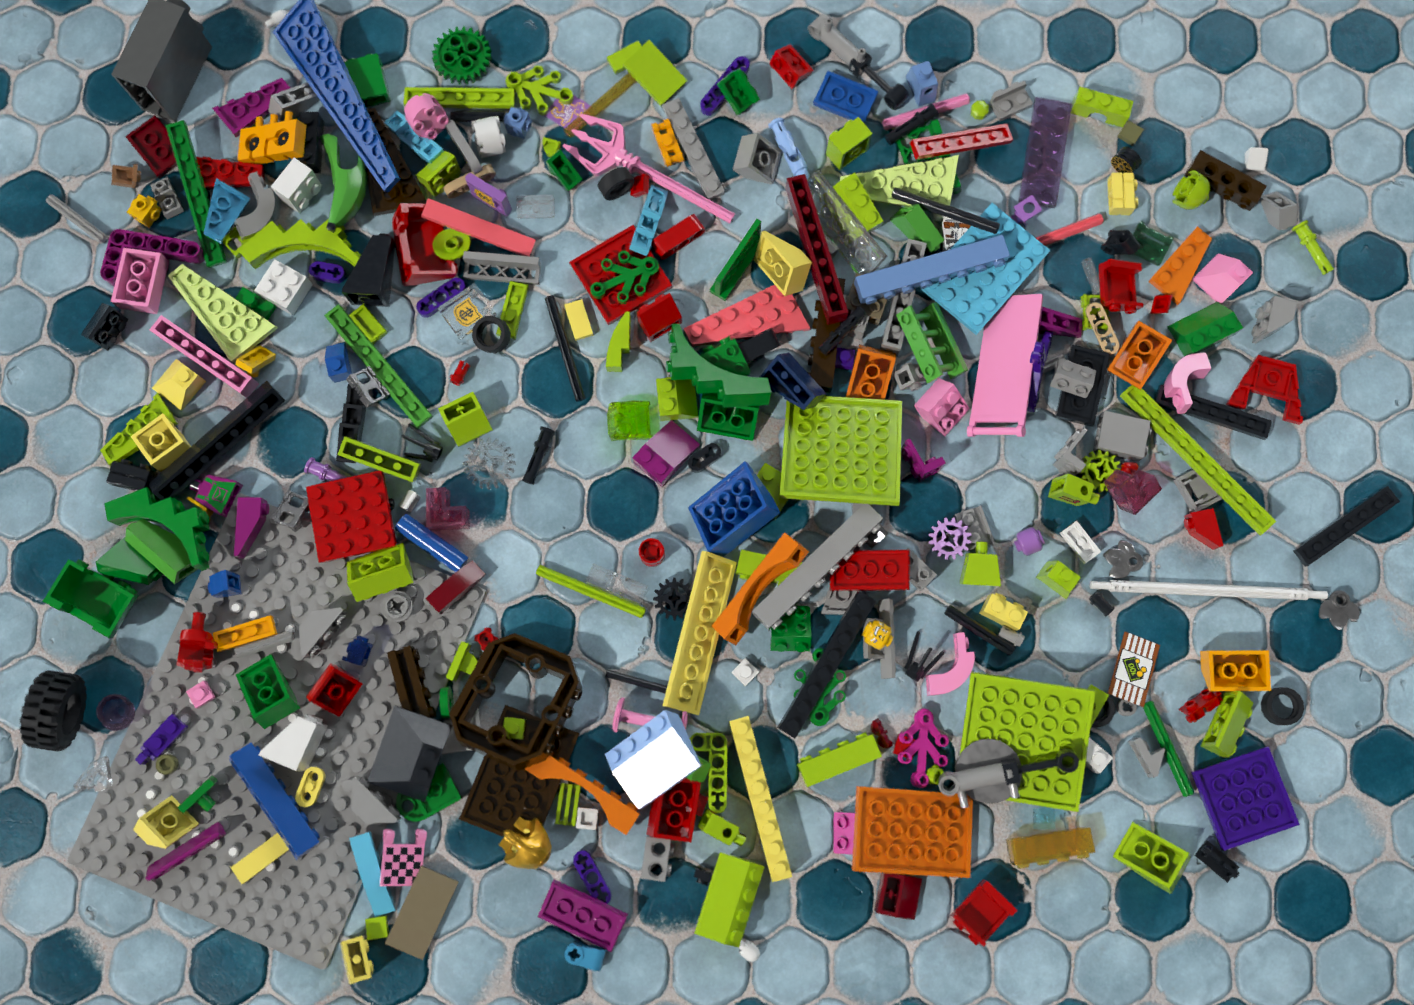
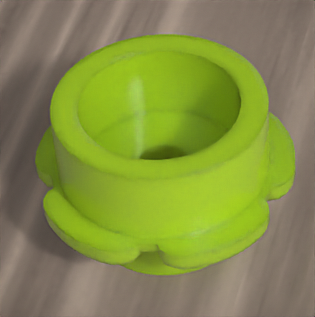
M933 765L932 768L926 771L929 784L939 785V777L944 773L942 769H939V766Z

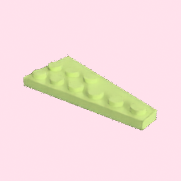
M959 155L866 173H857L856 175L873 202L910 206L911 204L892 198V191L897 187L950 206ZM850 175L841 176V177H840V181L843 180V179H845L846 177H848V176H850Z
M183 264L168 275L172 283L233 363L236 362L237 358L248 353L278 329L277 326Z

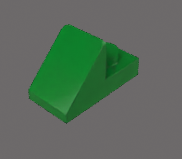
M561 149L546 160L550 174L557 177L566 191H570L583 180Z

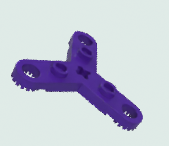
M1045 331L1042 341H1036L1034 350L1031 353L1030 363L1033 364V375L1027 408L1028 412H1035L1036 409L1035 403L1038 400L1043 369L1052 342L1050 341H1052L1053 332Z

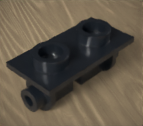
M1208 840L1203 843L1194 855L1227 883L1232 877L1236 879L1240 874L1237 871L1239 866Z

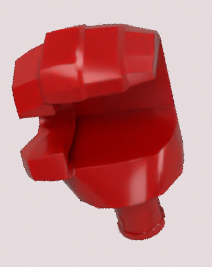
M202 612L193 613L191 629L181 630L177 666L199 673L213 667V650L218 649V643L214 640L213 635L210 632L204 631L206 614Z

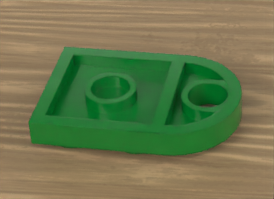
M442 763L436 768L425 802L398 793L396 806L402 817L409 821L418 822L428 819L463 798L446 764ZM406 800L413 802V809L410 812L405 811L403 808Z

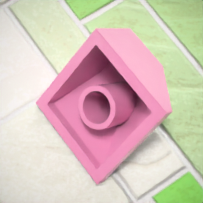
M1217 254L1192 280L1214 301L1222 304L1253 272L1239 259Z

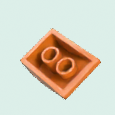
M1138 320L1125 338L1107 371L1141 390L1172 342V339Z
M859 344L846 397L885 400L896 360V353Z

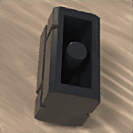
M121 459V462H112L106 483L132 491H138L146 487L150 489L148 484L157 477V473L151 470L152 467L140 463L138 467L134 466L131 461Z

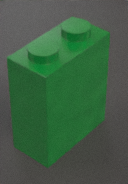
M367 54L364 57L351 58L344 61L366 108L391 102L382 62L378 54Z

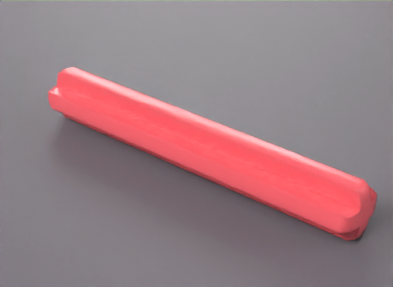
M1096 214L1036 237V239L1046 246L1101 225L1104 219L1101 214Z

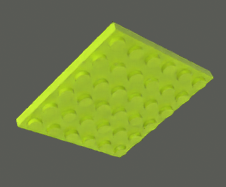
M824 396L815 407L806 410L786 401L780 498L899 506L902 401Z
M971 672L960 754L968 745L975 741L994 739L1011 747L1017 754L1021 765L1055 759L1059 750L1069 748L1075 752L1079 760V766L1074 772L1066 773L1058 767L1022 773L1021 782L1018 787L1020 796L1018 798L1010 796L1006 800L1079 812L1096 691ZM1066 756L1062 759V763L1068 765L1072 762L1073 758Z

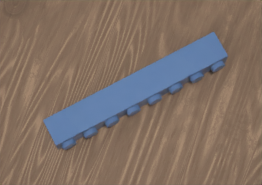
M1003 235L857 276L855 277L854 285L860 304H872L877 302V299L883 297L890 299L896 296L897 293H910L914 291V288H928L933 285L932 283H945L956 276L963 278L973 271L980 273L987 270V267H1001L1006 264L1005 262L1010 257Z

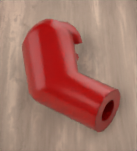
M1124 462L1121 465L1120 473L1122 475L1126 474V476L1134 475L1139 469V465L1135 462Z

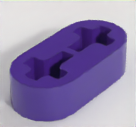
M317 261L313 262L309 267L310 275L318 281L339 284L346 279L345 270L337 264ZM320 267L324 272H319L317 275L315 270H318ZM337 271H339V272H340V275H337L336 278L334 277L333 274H331V273H337Z

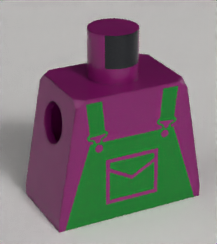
M206 475L203 482L197 479L191 483L190 489L198 492L195 500L226 518L243 485L235 480Z

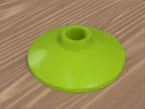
M451 228L441 231L433 241L435 254L445 260L458 259L463 256L464 251H468L470 248L469 236Z

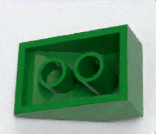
M272 654L236 674L252 717L264 730L300 709L294 692Z

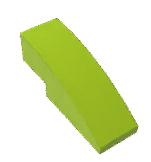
M625 312L612 334L606 357L607 372H622V354H630V312Z

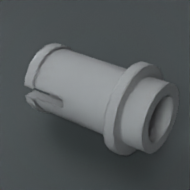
M1005 625L1002 626L998 634L999 637L1013 643V646L1017 645L1019 647L1025 638L1022 632L1018 633Z

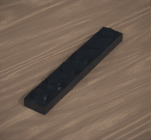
M1164 385L1158 386L1154 401L1161 407L1177 412L1176 407L1173 405V397L1165 398ZM1190 394L1193 404L1184 414L1262 440L1268 438L1272 420Z
M1386 486L1300 545L1293 552L1305 567L1309 566L1400 501L1392 490Z

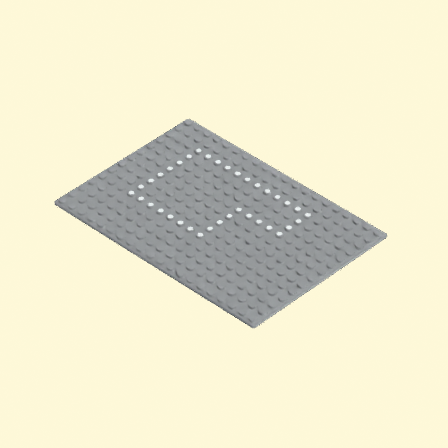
M238 493L209 553L210 559L208 562L210 568L201 571L68 857V863L323 970L327 968L363 884L349 838L371 832L377 851L383 837V831L388 823L365 824L351 809L352 779L356 776L369 778L395 705L401 707L387 652L401 650L402 647L409 645L418 649L420 654L418 663L420 668H423L426 679L423 681L431 694L429 703L436 712L440 703V689L448 684L449 679L446 678V675L462 641L465 642L486 591L474 586L441 615L425 598L450 576L409 560L413 572V583L405 587L396 588L388 593L392 591L406 593L413 603L412 614L406 620L399 623L391 622L381 612L382 600L388 593H382L368 600L356 602L347 584V561L371 553L319 563L312 521L302 518L300 520L302 522L297 532H294L291 528L281 524L271 523L270 518L278 508L269 504L270 510L266 516V521L246 557L240 559L234 556L238 497H249ZM283 513L279 520L289 524L293 520L294 515ZM222 570H228L240 575L241 595L222 598L211 596L208 591L209 576ZM393 600L395 607L392 611L397 610L401 612L400 606L403 603L398 604ZM340 607L347 610L346 620L340 626H336L333 630V636L328 641L322 643L319 653L310 659L301 655L299 626L307 616L315 610ZM194 612L206 614L204 631L210 632L212 635L213 632L272 615L277 634L292 631L294 641L240 658L236 657L234 648L223 652H217V649H214L213 667L204 670L202 673L185 670L177 666L181 630L191 629ZM272 654L294 692L300 709L264 730L253 719L236 674ZM330 663L342 668L363 683L340 717L313 704L306 698ZM204 680L207 681L216 698L197 709L186 691ZM171 714H175L188 728L164 753L172 754L178 759L179 765L177 770L172 774L163 775L156 769L157 759H150L145 765H140L135 761V758L142 752L140 748L143 743ZM307 714L322 718V723L328 726L310 767L323 769L325 781L314 805L301 807L297 804L295 806L299 812H304L309 820L307 824L310 829L314 828L319 834V845L298 860L295 859L289 850L245 884H241L231 867L278 832L230 763L229 756L251 742L254 747L259 746L262 750L297 717H305ZM262 757L265 763L269 762L274 768L275 772L273 774L276 779L280 778L285 784L286 789L284 790L287 795H292L295 799L305 771H295ZM316 773L312 776L314 781L318 779V775ZM211 775L218 780L206 792L216 804L208 812L197 802L187 809L199 825L168 848L164 849L146 844L133 830L139 817L171 795L181 804ZM374 784L370 786L375 792L379 791L385 796L386 799L384 801L389 806H396L397 792ZM306 793L305 799L310 800L311 795ZM216 822L221 823L226 832L225 836L158 879L146 880L149 865Z

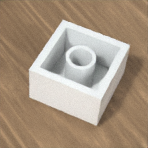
M293 158L271 185V188L283 203L300 214L302 210L308 207L309 201L313 196L319 193L322 184L312 169Z
M274 259L254 291L276 307L294 315L313 284L303 274Z

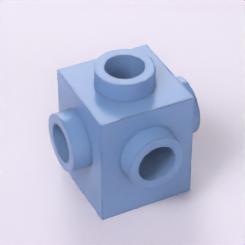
M511 107L503 120L507 133L525 139L532 125L529 113L522 108L516 109Z

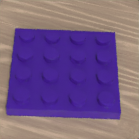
M1269 746L1191 772L1222 851L1300 825Z

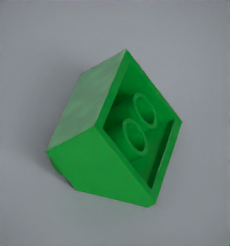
M1215 302L1167 326L1185 357L1190 354L1200 353L1236 335L1243 329V326L1232 310Z
M703 393L697 431L753 441L759 406L723 408L722 401L718 400L717 393Z

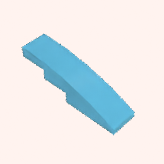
M654 185L650 186L630 244V250L647 256L662 215L668 191Z
M371 832L349 838L359 874L375 917L396 911L390 886H380L382 864L379 853L375 849Z

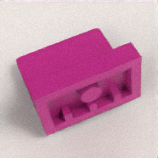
M834 812L833 852L835 854L853 855L855 813Z

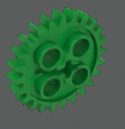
M456 26L455 32L448 29L449 34L447 35L443 32L444 38H437L439 44H433L435 50H432L434 56L432 60L435 69L438 70L440 76H444L445 80L450 78L451 83L458 80L459 85H461L462 80H465L466 84H468L469 79L476 82L475 77L482 78L481 72L487 73L485 67H490L489 61L492 60V51L489 47V42L486 41L484 35L480 36L478 30L474 33L472 27L468 31H466L465 26L460 31Z

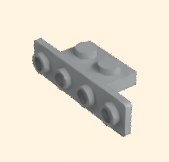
M888 598L878 601L879 619L866 618L863 623V631L868 622L872 623L874 620H878L892 629L891 635L893 640L889 647L884 646L881 650L866 644L863 636L864 659H880L881 679L895 678L896 672L893 599Z

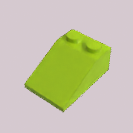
M1134 822L1131 823L1113 855V858L1172 894L1191 860L1190 853Z

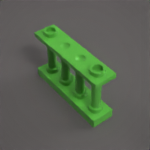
M937 302L930 304L918 314H915L911 305L896 315L927 384L944 375L943 372H947L950 379H955L968 371L967 365ZM919 321H924L927 328L926 331H923ZM927 338H932L935 345L934 348H931ZM935 355L940 356L943 365L938 364Z

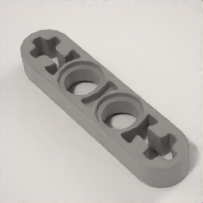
M450 120L445 125V128L475 175L483 169L454 121Z

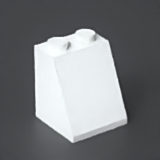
M306 714L305 717H297L260 751L259 756L295 771H306L311 765L328 725L322 723V718Z

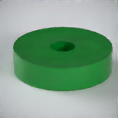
M441 687V716L443 719H451L449 713L454 706L451 687Z

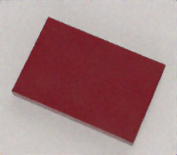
M156 115L125 136L159 179L177 167L167 129Z

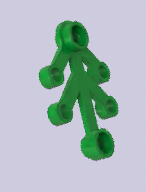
M621 251L618 255L621 263H630L638 266L632 270L613 264L608 258L603 259L601 266L604 271H612L621 275L604 283H593L590 287L591 295L596 299H601L605 296L606 290L624 283L622 291L617 295L619 303L626 304L629 301L628 295L634 279L641 274L640 283L635 285L634 290L637 296L645 295L649 277L656 274L659 269V263L655 258L646 257L642 260L630 256L627 251ZM627 255L628 257L627 259L623 260L621 259V256ZM605 263L611 264L609 267H604ZM648 263L653 265L651 268L646 267ZM596 287H601V290L598 292L594 289ZM639 287L644 289L642 292L637 291ZM625 295L626 299L621 300L620 296Z
M818 648L813 652L812 657L815 662L817 654L822 652L823 648ZM798 669L794 673V678L803 684L807 676L804 670ZM838 670L834 673V677L828 682L816 706L811 711L809 717L814 725L823 726L827 724L830 717L829 712L838 703L846 699L845 693L838 690L834 693V698L824 706V697L839 683L845 681L846 674L844 671ZM798 672L804 673V677L802 679L797 678L796 675ZM838 673H842L844 675V678L842 680H838L836 678V675ZM799 689L794 692V698L798 693ZM837 693L843 694L842 700L836 699ZM818 712H821L823 714V718L821 720L816 719V714Z

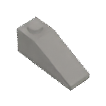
M307 82L271 95L269 112L278 115V122L285 121L286 111L293 112L294 119L299 116V112H304L320 99Z

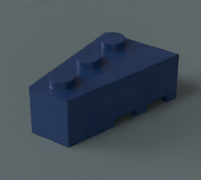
M790 353L778 354L759 376L768 378L772 392L785 397L784 399L803 410L815 407L826 395V392Z

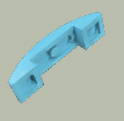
M398 110L384 122L406 146L428 163H432L444 152L432 139L429 140L428 138L418 136L406 121L405 116Z

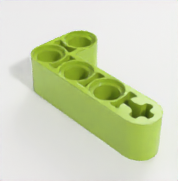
M694 733L690 737L691 743L696 736H700L704 740L703 746L700 748L693 746L694 750L709 751V763H711L709 769V808L714 813H722L727 806V739L721 733ZM721 737L724 740V745L721 748H715L712 744L713 738ZM715 757H721L724 761L723 766L719 769L714 768L712 765V760ZM716 777H720L724 782L723 787L720 789H715L712 786V780ZM711 791L717 793L724 791V796L720 795V802L724 804L718 810L715 806H712V802L716 800V795L712 796Z

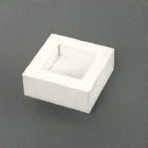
M745 658L731 673L746 687L759 671Z
M578 807L576 828L597 830L599 809Z

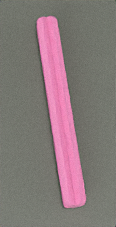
M965 93L933 103L939 114L969 104L970 98ZM928 105L883 119V128L888 130L902 125L913 118L914 113L921 112Z

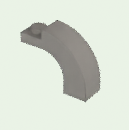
M257 172L249 174L248 177L257 199V208L251 214L237 218L234 222L242 241L253 237L269 223L275 207L273 189H264L266 187L262 176L259 177Z

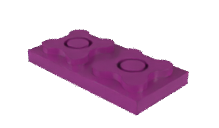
M554 879L537 917L612 952L628 914Z

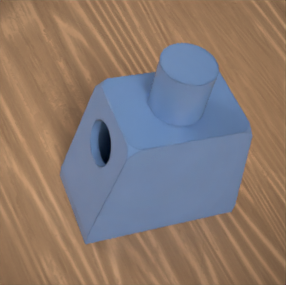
M926 61L912 66L906 75V79L918 107L935 102L938 81L930 62Z

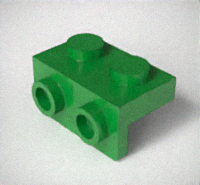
M740 68L730 72L717 83L736 115L741 114L753 103H757L760 100L756 89L751 86L746 73Z

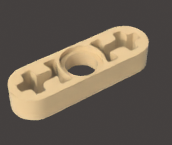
M491 164L482 166L483 170L475 174V176L485 182L492 180L496 176V172ZM467 174L444 186L443 189L448 198H455L470 191L465 180Z
M1096 302L1088 304L1085 313L1101 350L1110 353V355L1115 354L1119 349V342L1103 306ZM1092 306L1100 309L1097 314L1099 318L1103 316V320L1093 323V320L1097 319L1094 314L1090 315L1089 313L1092 311ZM1100 323H1105L1108 326V330L1104 334L1097 332V326ZM1110 333L1112 337H1108V339L1111 343H1115V345L1112 346V351H1110L1109 349H1105V346H1107V342L1105 339H1103L1102 341L1100 339L1101 337L1108 336Z

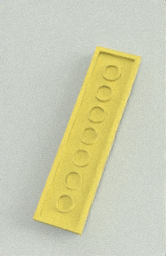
M701 551L662 706L686 711L694 715L700 714L719 633L712 625L726 608L737 562L707 551Z

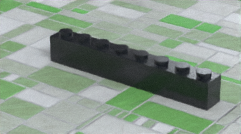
M268 381L264 382L148 484L152 493L160 500L169 497L175 498L285 402V399Z

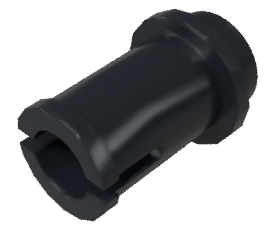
M1096 591L1089 598L1090 604H1094L1106 617L1115 608L1108 603L1102 596V593Z

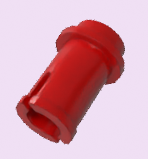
M460 360L454 373L450 375V382L457 386L463 384V379L471 366L468 363L464 366V361Z

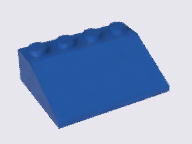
M746 461L688 507L707 551L721 557L726 556L780 513L773 497Z

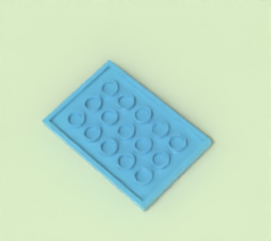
M993 203L987 207L980 217L999 223L998 232L993 234L971 226L951 249L1003 235L1010 257L1005 262L1006 264L997 268L994 266L987 267V270L980 273L973 271L963 278L956 276L945 283L935 282L928 288L922 289L919 287L975 335L982 330L1050 252V249Z

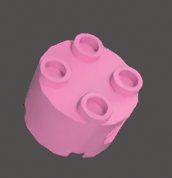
M423 93L424 96H413L404 108L405 119L418 136L433 140L444 129L445 125L448 124L449 118L433 95Z

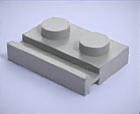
M981 506L953 515L956 523L962 520V527L968 526L966 533H971L972 535L967 537V540L972 541L971 544H966L969 551L976 549V542H988V544L995 542Z

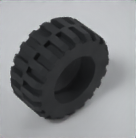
M47 670L40 673L33 680V684L30 685L29 692L25 696L20 717L21 739L28 747L58 752L72 744V740L76 738V734L81 727L80 724L83 721V714L86 709L87 688L84 685L85 681L79 675Z

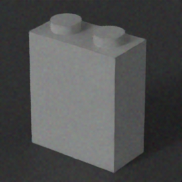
M1104 411L1099 415L1093 452L1101 450L1102 454L1108 451L1110 456L1115 455V457L1140 461L1148 453L1146 443L1152 432L1150 421Z

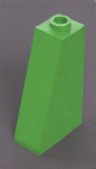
M141 519L136 523L133 522L126 528L125 541L174 584L198 570L191 566L188 553L176 535L145 519Z

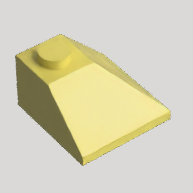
M175 359L152 389L182 411L205 384L206 380Z
M171 795L139 817L133 830L146 844L166 849L196 828L199 823L187 810L182 813L177 808L180 803Z

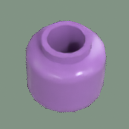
M1033 527L1018 532L1016 534L1017 540L1014 541L1018 552L1022 551L1026 556L1041 551L1043 549L1042 545L1045 544L1039 529L1036 530Z

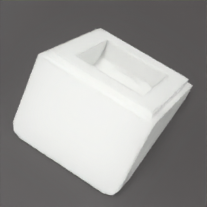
M1249 148L1245 152V170L1264 171L1268 148Z
M408 490L399 506L410 513L419 501L420 496L416 492Z

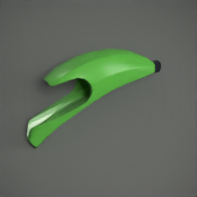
M325 134L320 136V140L329 158L332 181L335 186L326 228L334 233L336 228L345 225L360 210L366 193L367 176L365 164L359 155L358 163L354 168L348 170L340 168L338 138L331 134Z

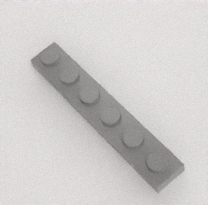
M676 98L662 104V109L667 119L669 118L671 127L705 197L713 200L724 195L725 191L680 99Z

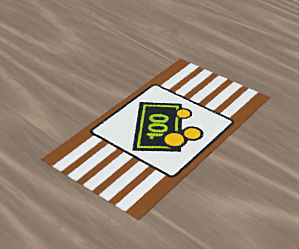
M1124 631L1108 694L1144 708L1160 645Z

